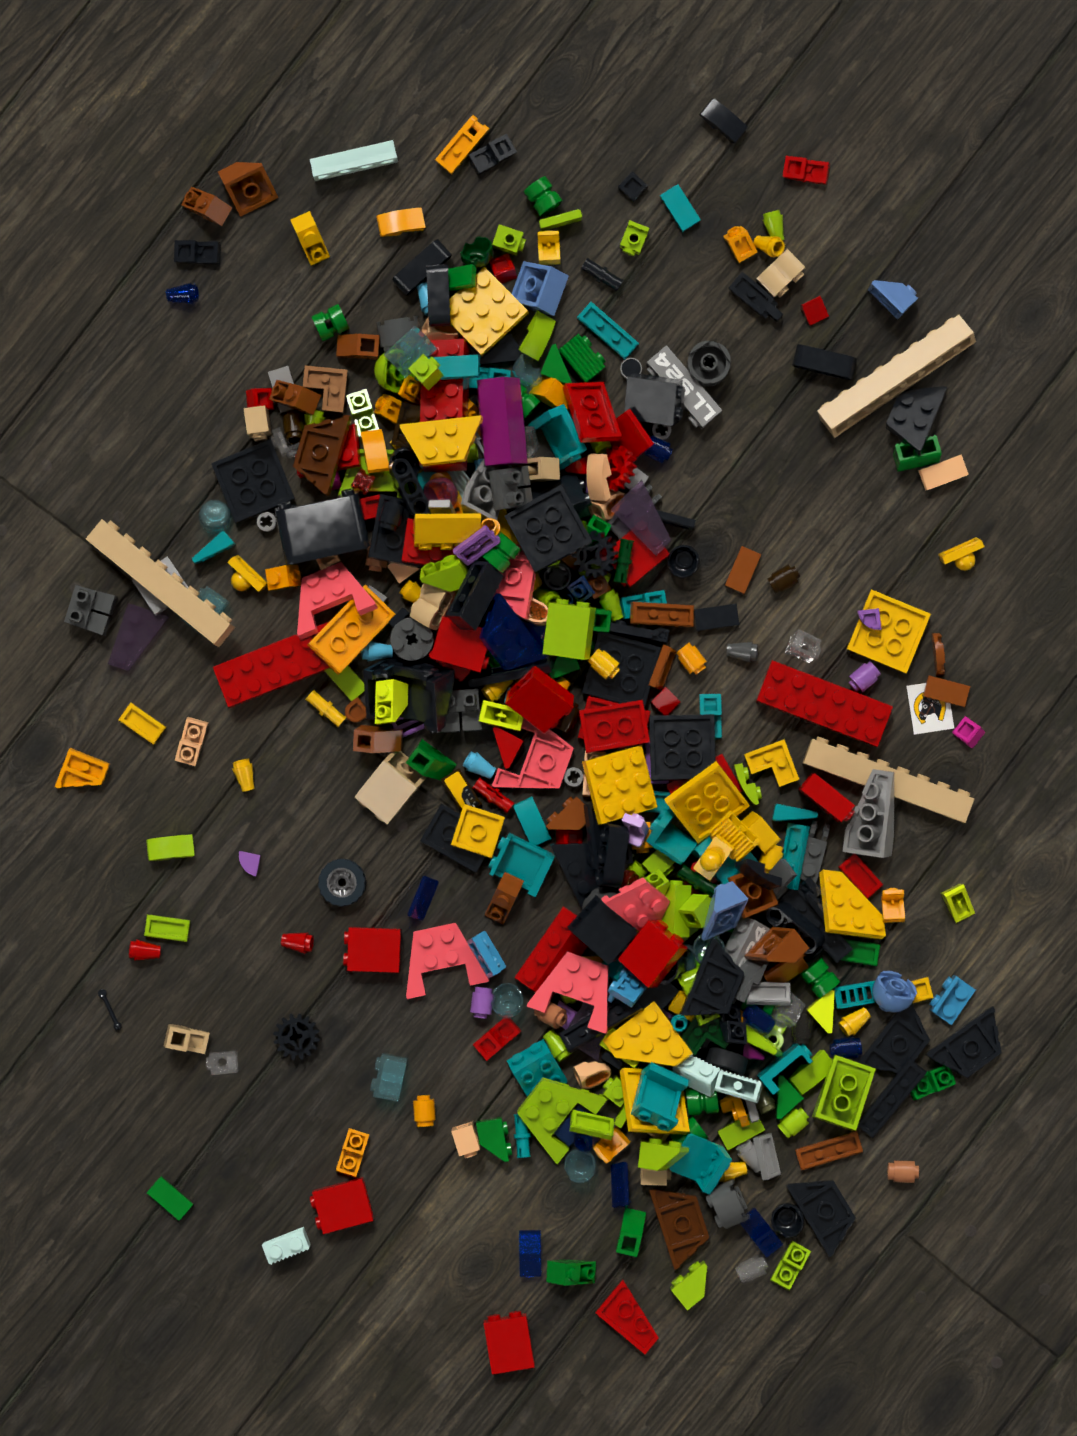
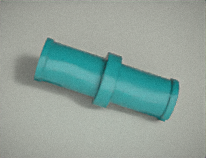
M677 1014L671 1019V1024L677 1032H682L687 1028L688 1021L685 1016ZM676 1021H683L682 1026L676 1025Z
M514 1114L516 1134L513 1135L514 1139L516 1138L517 1158L531 1157L529 1148L531 1133H528V1127L520 1116Z

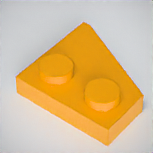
M70 748L55 787L102 785L110 763Z

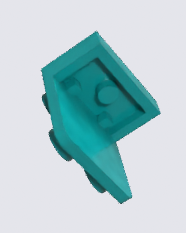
M670 807L668 810L664 808L649 829L652 832L646 842L668 856L672 861L682 865L696 847L697 842L670 823L675 814Z
M544 1039L533 1043L529 1048L506 1060L527 1097L542 1077L564 1084L567 1083L566 1076Z
M688 1134L682 1146L689 1147V1152L669 1169L672 1172L696 1181L701 1190L710 1195L718 1185L725 1170L729 1168L732 1158L723 1146L697 1135Z

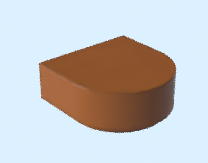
M359 697L351 701L345 708L347 719L355 723L361 722L366 718V707Z

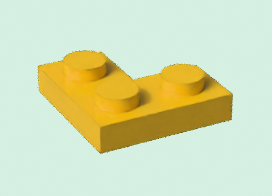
M784 739L744 754L751 774L771 767L779 787L799 780Z

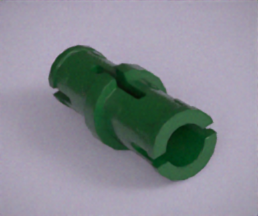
M620 539L618 558L616 557L618 562L613 581L627 583L629 565L632 564L630 559L634 541Z
M683 865L677 873V877L692 885L693 889H699L711 898L713 897L714 889L718 885L707 880L701 874L694 872L686 865Z

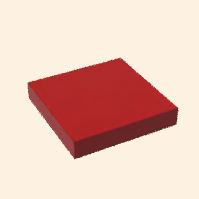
M628 409L616 418L622 437L619 441H611L612 447L613 445L618 447L621 445L632 451V456L637 458L654 445L631 409Z

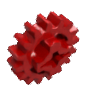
M613 445L612 450L606 449L612 474L606 479L609 491L617 492L618 488L625 489V483H631L629 478L630 476H635L632 471L637 468V465L633 464L637 459L632 456L633 452L621 445L620 447Z

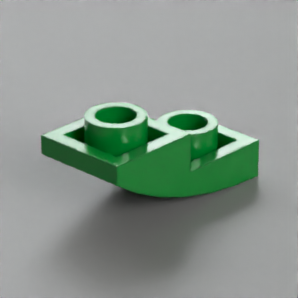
M943 1065L927 1071L926 1075L911 1091L912 1099L918 1100L931 1093L939 1092L955 1085L956 1081L952 1071Z

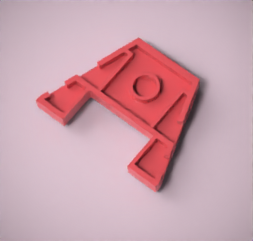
M342 562L302 578L297 629L300 640L319 633L314 619L315 614L351 599H354L360 616L378 609L375 601Z
M523 717L521 728L533 732L534 737L521 773L517 775L498 768L492 786L559 789L574 748L550 729L543 733Z
M456 923L413 932L406 993L407 999L426 995L422 973L461 964L466 965L470 986L489 982L488 977Z
M567 952L527 1003V1007L546 1013L553 993L594 1006L587 1028L607 1035L609 966Z

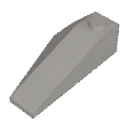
M483 459L466 484L461 501L463 514L481 513V522L487 518L497 520L500 511H494L489 472L509 469L512 465L485 466Z
M872 769L863 789V795L858 806L854 809L855 812L850 823L845 829L843 852L885 858L892 856L894 840V772Z

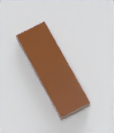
M630 602V624L693 627L694 605Z
M853 1131L797 1148L795 1152L802 1171L861 1153L863 1149L857 1131Z

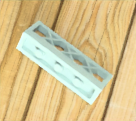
M393 140L310 159L315 181L398 162Z

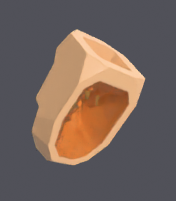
M428 317L422 326L421 337L422 341L458 339L459 333L452 326L429 327Z
M611 490L610 499L606 501L592 500V505L588 506L590 514L604 521L612 519L624 505V493Z
M532 598L529 618L525 621L534 625H546L548 607L544 603ZM515 613V616H516V617H518V618H520V619H523L522 617H520L518 614Z
M595 1061L589 1063L582 1062L573 1067V1073L580 1088L590 1089L606 1081L611 1076V1068L606 1063Z

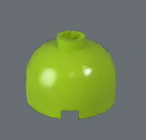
M402 350L384 352L379 356L374 367V375L378 384L387 391L398 393L406 374L414 377L408 368L415 362V359H412L409 352Z

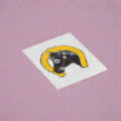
M926 683L907 686L914 735L954 729L950 703L923 697Z

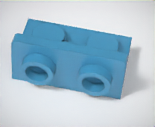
M482 931L466 941L488 978L506 968L504 961L486 931Z
M624 967L618 977L620 979L617 982L613 981L608 989L610 993L608 1001L612 1003L617 998L628 1006L633 1007L647 989V986L630 970Z
M953 975L952 978L947 977L942 985L943 991L940 995L936 994L929 1004L932 1006L930 1011L950 1025L954 1023L976 990L956 975Z

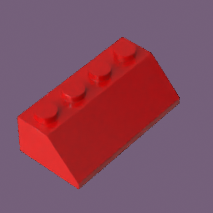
M564 906L561 908L515 975L518 981L537 992L567 952L578 956L583 954L588 946L567 928L577 915Z

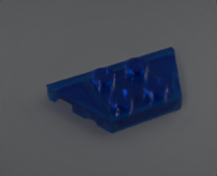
M495 594L492 611L487 614L486 624L482 628L479 638L504 670H510L546 658L547 654H543L541 646L503 596Z

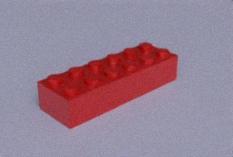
M465 339L422 341V354L426 357L470 355V346ZM469 378L439 380L429 391L421 384L420 422L468 417ZM467 459L466 462L423 466L419 461V466L424 472L467 471Z
M329 622L317 626L318 632H320ZM296 634L214 666L213 670L227 706L229 708L330 669L307 645L317 634L302 640Z
M773 660L770 661L755 700L766 706L874 747L879 745L893 708L891 705Z

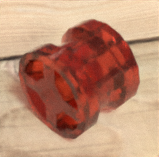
M361 468L355 476L351 487L354 489L358 488L362 494L367 495L375 482L376 476L366 474L365 470Z

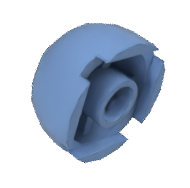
M881 972L877 976L872 988L875 1002L886 1012H901L907 1009L917 994L914 984L909 979L905 982L901 979L902 975L897 972Z

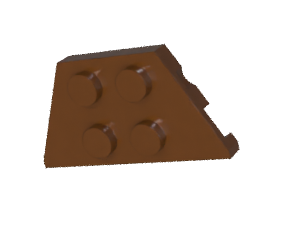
M344 415L343 418L335 420L328 419L319 424L313 423L304 426L293 467L326 496H330L352 420L350 415Z
M649 1189L674 1270H676L697 1248L709 1239L696 1195Z

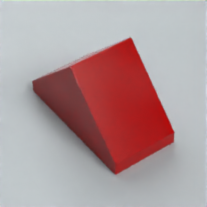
M493 727L504 767L508 769L516 757L523 740L498 727Z

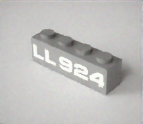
M667 345L647 361L646 365L648 368L646 370L650 375L683 380L685 395L681 399V408L690 415L688 419L695 427L699 426L703 429L722 412V409L699 382L692 377L687 368Z
M741 915L724 951L732 957L736 965L741 967L748 960L745 958V955L770 928L749 917L743 919Z

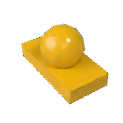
M975 537L939 553L938 556L942 563L947 564L955 561L958 569L966 571L975 565L976 559L973 552L984 548L981 539Z
M239 555L232 557L227 562L236 570L231 577V584L237 591H246L251 585L258 592L267 587V581Z
M717 834L693 869L711 881L735 847Z

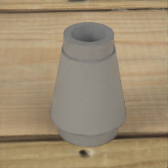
M748 1139L739 1144L736 1148L737 1155L755 1173L759 1172L760 1167L754 1142Z

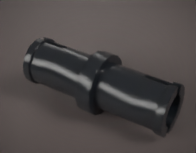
M588 257L580 268L595 277L597 282H603L616 292L623 282V279L609 272L607 267H601Z

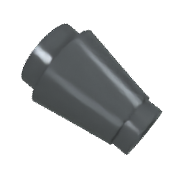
M753 642L728 643L726 655L749 663L757 661L758 644H753Z

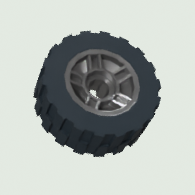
M336 859L328 863L321 870L318 878V887L326 901L337 906H348L361 898L365 891L366 876L362 868L354 861ZM341 878L346 880V885L342 887L338 883V880Z

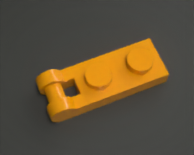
M472 115L435 161L452 175L479 141L488 133L490 128L485 124H480L478 118ZM471 128L477 131L475 136L468 132Z

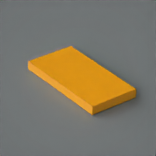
M366 584L363 588L375 601L378 609L360 616L354 599H351L307 644L338 675L396 615Z

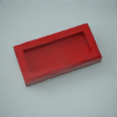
M854 853L838 866L867 899L883 885Z

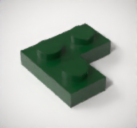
M694 1015L681 1035L693 1052V1055L697 1054L706 1038L724 1049L729 1044L726 1043L718 1018L699 1026Z

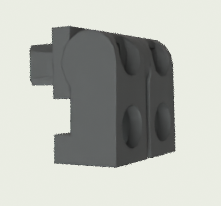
M528 466L489 472L494 511L516 510L533 500L531 488L517 489V487L531 485Z
M75 585L64 622L106 636L111 617L91 612V609L112 615L118 597Z
M478 689L453 690L446 726L441 730V733L461 732L459 712H462L463 732L482 731V722L478 721L480 715Z

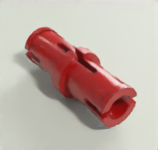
M479 778L472 787L473 790L488 799V803L492 802L506 814L515 803L500 793L497 787L496 789L493 788L482 778Z

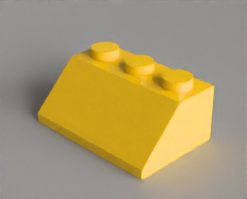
M481 513L415 514L413 521L414 547H419V550H431L432 547H440L441 550H453V546H458L481 529Z

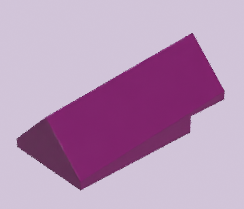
M497 377L477 380L479 415L483 417V422L480 424L481 445H483L484 465L527 464L520 378Z

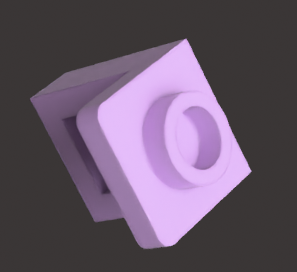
M625 813L622 822L629 830L628 844L640 848L649 828L642 816L635 813L632 815Z

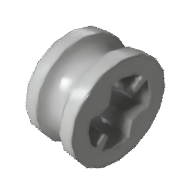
M655 423L652 428L653 436L658 440L667 439L671 434V426L662 424L664 428L667 427L668 432L665 431L666 435L661 436L660 433H656V429L659 428L658 425L660 424Z
M263 512L258 516L257 525L261 530L269 532L276 527L277 521L272 513ZM270 516L272 518V520H270V522H272V525L270 527L268 525L262 527L261 524L263 522L261 521V519L263 517L268 518Z
M569 768L565 772L564 780L569 786H578L583 781V773L578 768ZM571 771H576L575 774L579 773L580 777L577 778V783H572V780L568 781L567 777L570 776Z

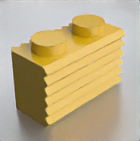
M730 810L708 831L712 840L718 834L735 847L729 857L733 860L736 859V862L741 861L760 842Z

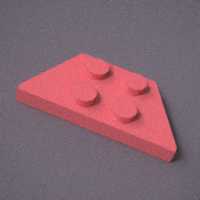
M522 550L515 559L509 560V567L504 573H501L504 577L493 598L523 619L528 620L536 573Z
M640 878L631 885L620 888V893L610 898L607 895L601 898L609 908L639 932L648 920H662L670 903L664 894L644 878Z

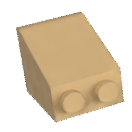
M402 751L391 752L355 795L361 806L371 810L378 820L386 824L396 816L427 778L406 764L409 757Z

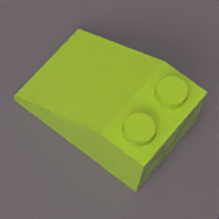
M834 1055L812 1117L851 1131H856L876 1069Z

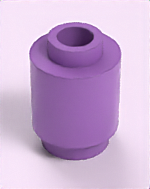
M869 661L867 664L861 665L849 676L850 681L848 683L856 692L860 690L863 693L878 680L877 677L881 673Z
M475 987V992H472L470 1012L474 1013V1017L487 1019V1014L492 1015L494 994H492L491 988Z

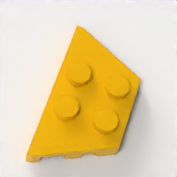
M479 415L400 424V429L423 466L466 462L469 449L475 441V434L479 425L483 422V417Z

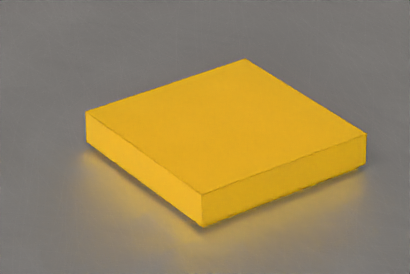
M464 804L451 845L492 858L505 817Z

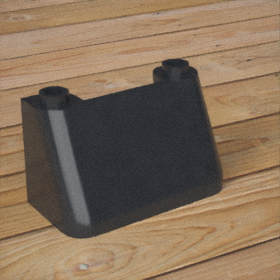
M354 488L341 491L342 494L338 498L301 506L291 505V502L278 504V507L275 508V514L285 563L288 565L368 548L370 546V538L359 490L354 491Z
M386 658L363 670L367 719L375 720L376 681L394 679L408 684V706L399 717L424 722V729L430 733H439L445 728L455 681L454 669L398 658Z

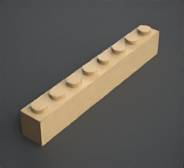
M960 315L949 318L943 326L937 330L930 331L924 339L914 342L903 353L896 354L890 362L884 366L877 367L872 374L858 380L853 387L842 391L831 402L824 403L817 410L820 420L834 438L974 344L976 342L974 332Z
M101 519L87 536L86 540L214 645L220 647L235 628L230 623L232 619L224 612L218 614L214 610L216 606L208 599L202 601L198 597L200 593L192 586L186 588L182 584L184 580L175 572L172 575L166 571L168 567L159 559L156 562L150 558L152 554L143 546L140 549L134 545L136 541L127 533L124 536L118 532L120 527L111 520L107 523Z
M818 736L816 740H810L802 762L803 764L862 786L866 785L872 769L894 772L895 798L966 823L974 798L969 797V792L961 789L955 792L949 789L950 785L940 781L936 785L929 782V777L918 774L917 777L909 775L910 770L899 766L897 770L890 768V763L877 759V762L871 761L867 754L857 752L855 755L848 752V747L837 744L836 747L828 745L829 740Z

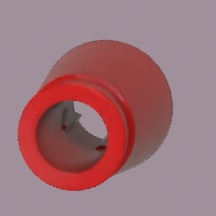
M308 932L282 935L281 946L304 954L312 952L314 936L309 935Z
M137 939L136 941H130L129 958H133L134 961L160 958L161 946Z

